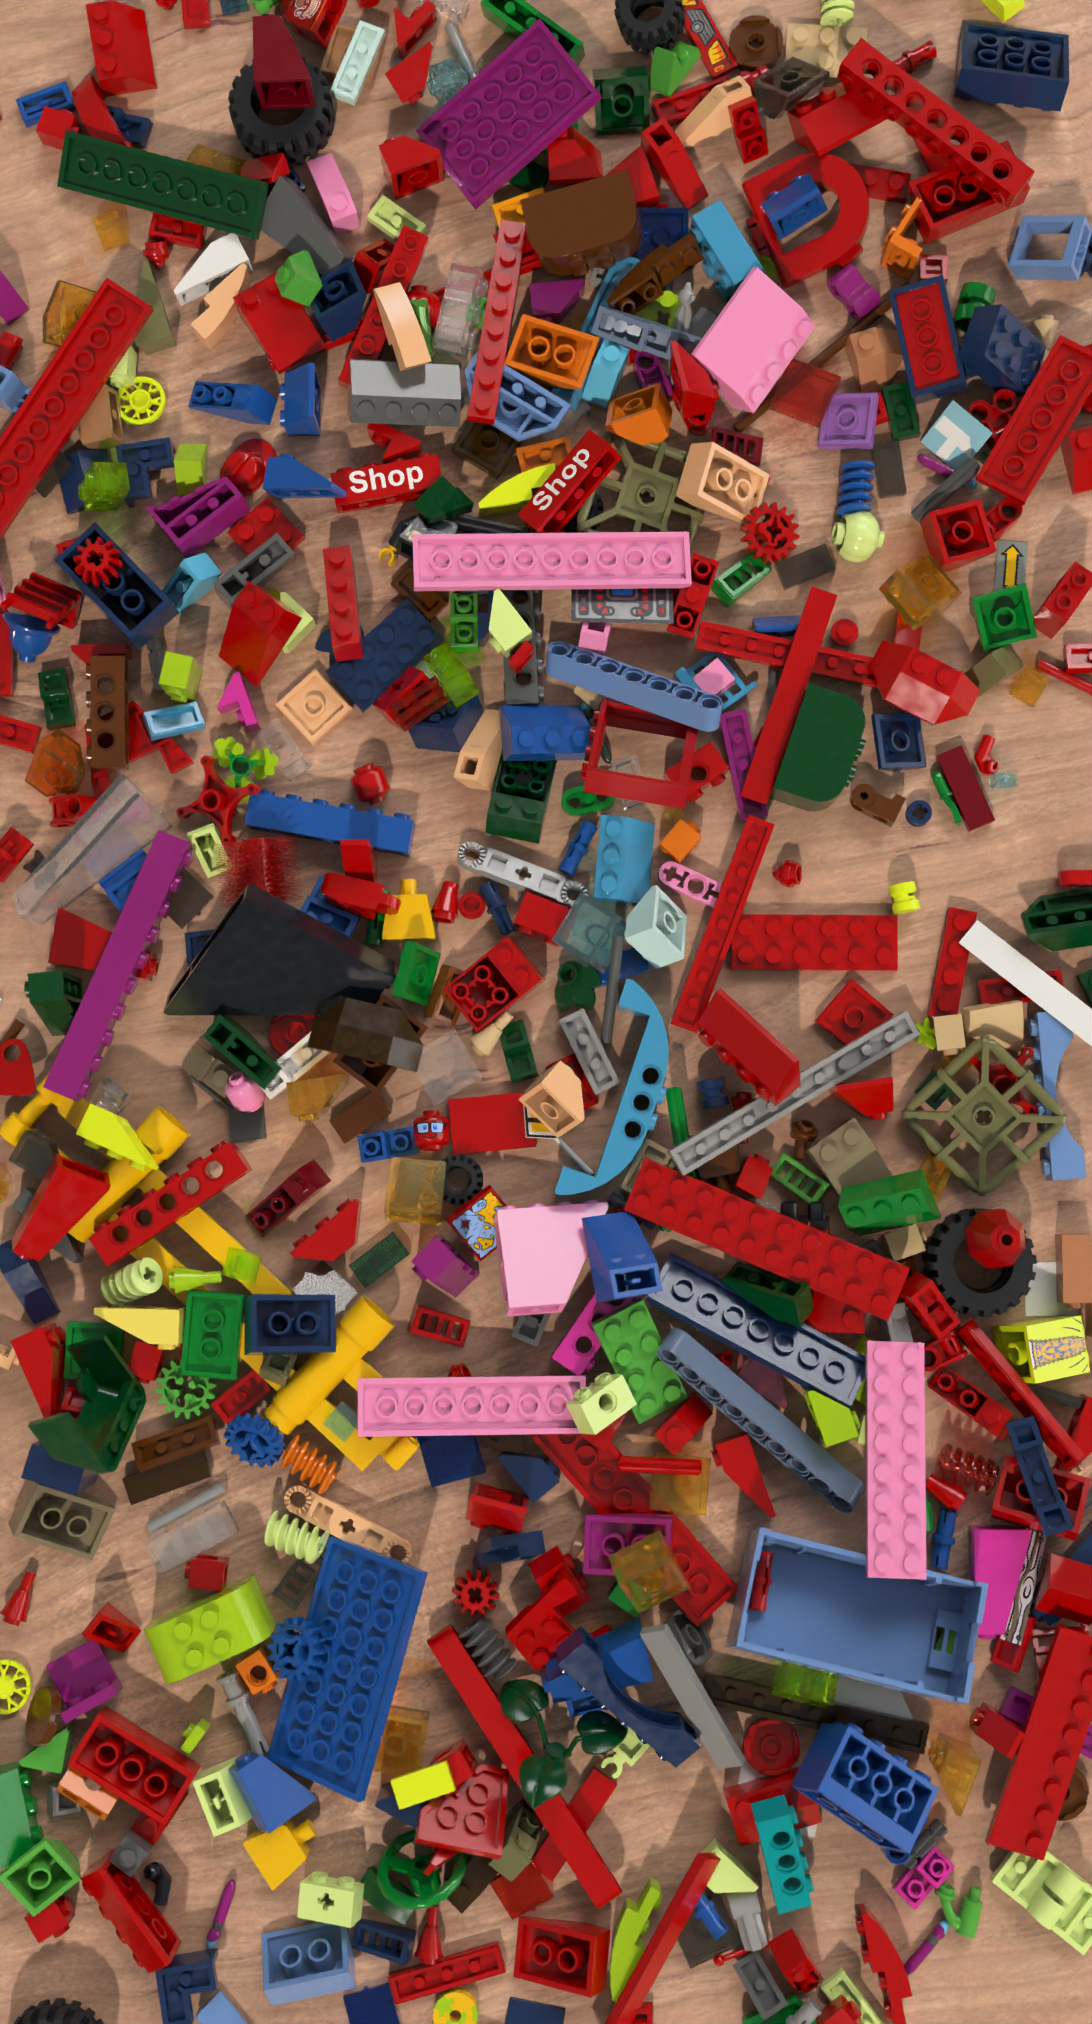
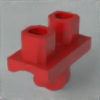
M10 827L0 840V881L2 883L7 880L35 845L13 827Z

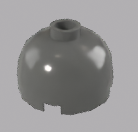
M678 1609L662 1624H668L692 1668L696 1669L712 1657L713 1653H708V1649L712 1647L711 1641L701 1624L697 1627L693 1621L691 1623L685 1617L686 1613L683 1610Z

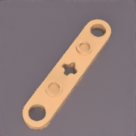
M293 1485L285 1493L284 1504L289 1512L324 1531H329V1534L341 1540L364 1546L391 1557L390 1549L394 1545H402L406 1550V1556L399 1561L406 1564L409 1563L413 1552L412 1546L399 1535L328 1497L318 1494V1492L305 1485ZM297 1491L304 1493L306 1504L302 1507L294 1506L291 1502L292 1493ZM348 1519H352L354 1521L352 1526L356 1528L355 1531L343 1532L344 1526L341 1524V1521L347 1522Z

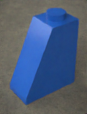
M246 1752L235 1759L236 1764L228 1769L260 1831L271 1833L317 1800L311 1791L262 1754Z

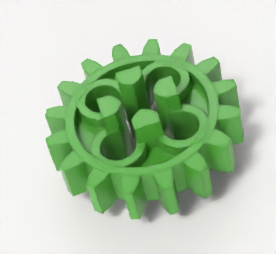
M176 1359L170 1361L171 1368L165 1366L161 1369L165 1376H159L156 1379L157 1382L162 1384L161 1387L155 1389V1393H162L163 1396L158 1400V1403L166 1402L165 1412L167 1413L174 1409L176 1418L182 1412L185 1413L186 1419L192 1417L193 1411L197 1416L203 1413L202 1407L206 1409L211 1407L208 1399L216 1398L217 1394L211 1391V1389L218 1386V1382H211V1379L206 1377H194L189 1382L188 1387L191 1389L201 1387L204 1390V1395L198 1396L196 1390H191L184 1396L186 1405H180L178 1398L185 1392V1388L183 1386L173 1388L170 1386L169 1380L171 1378L175 1379L176 1384L182 1385L189 1379V1376L180 1375L181 1361L180 1364Z

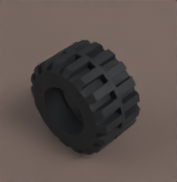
M682 0L615 1V17L625 43L628 46L631 45L632 50L636 52L640 49L642 54L648 55L649 51H652L654 54L655 47L668 50V44L671 42L675 44L678 41L677 34L682 35L684 31L683 24L686 22ZM649 7L663 8L661 14L651 21L638 20L639 15Z

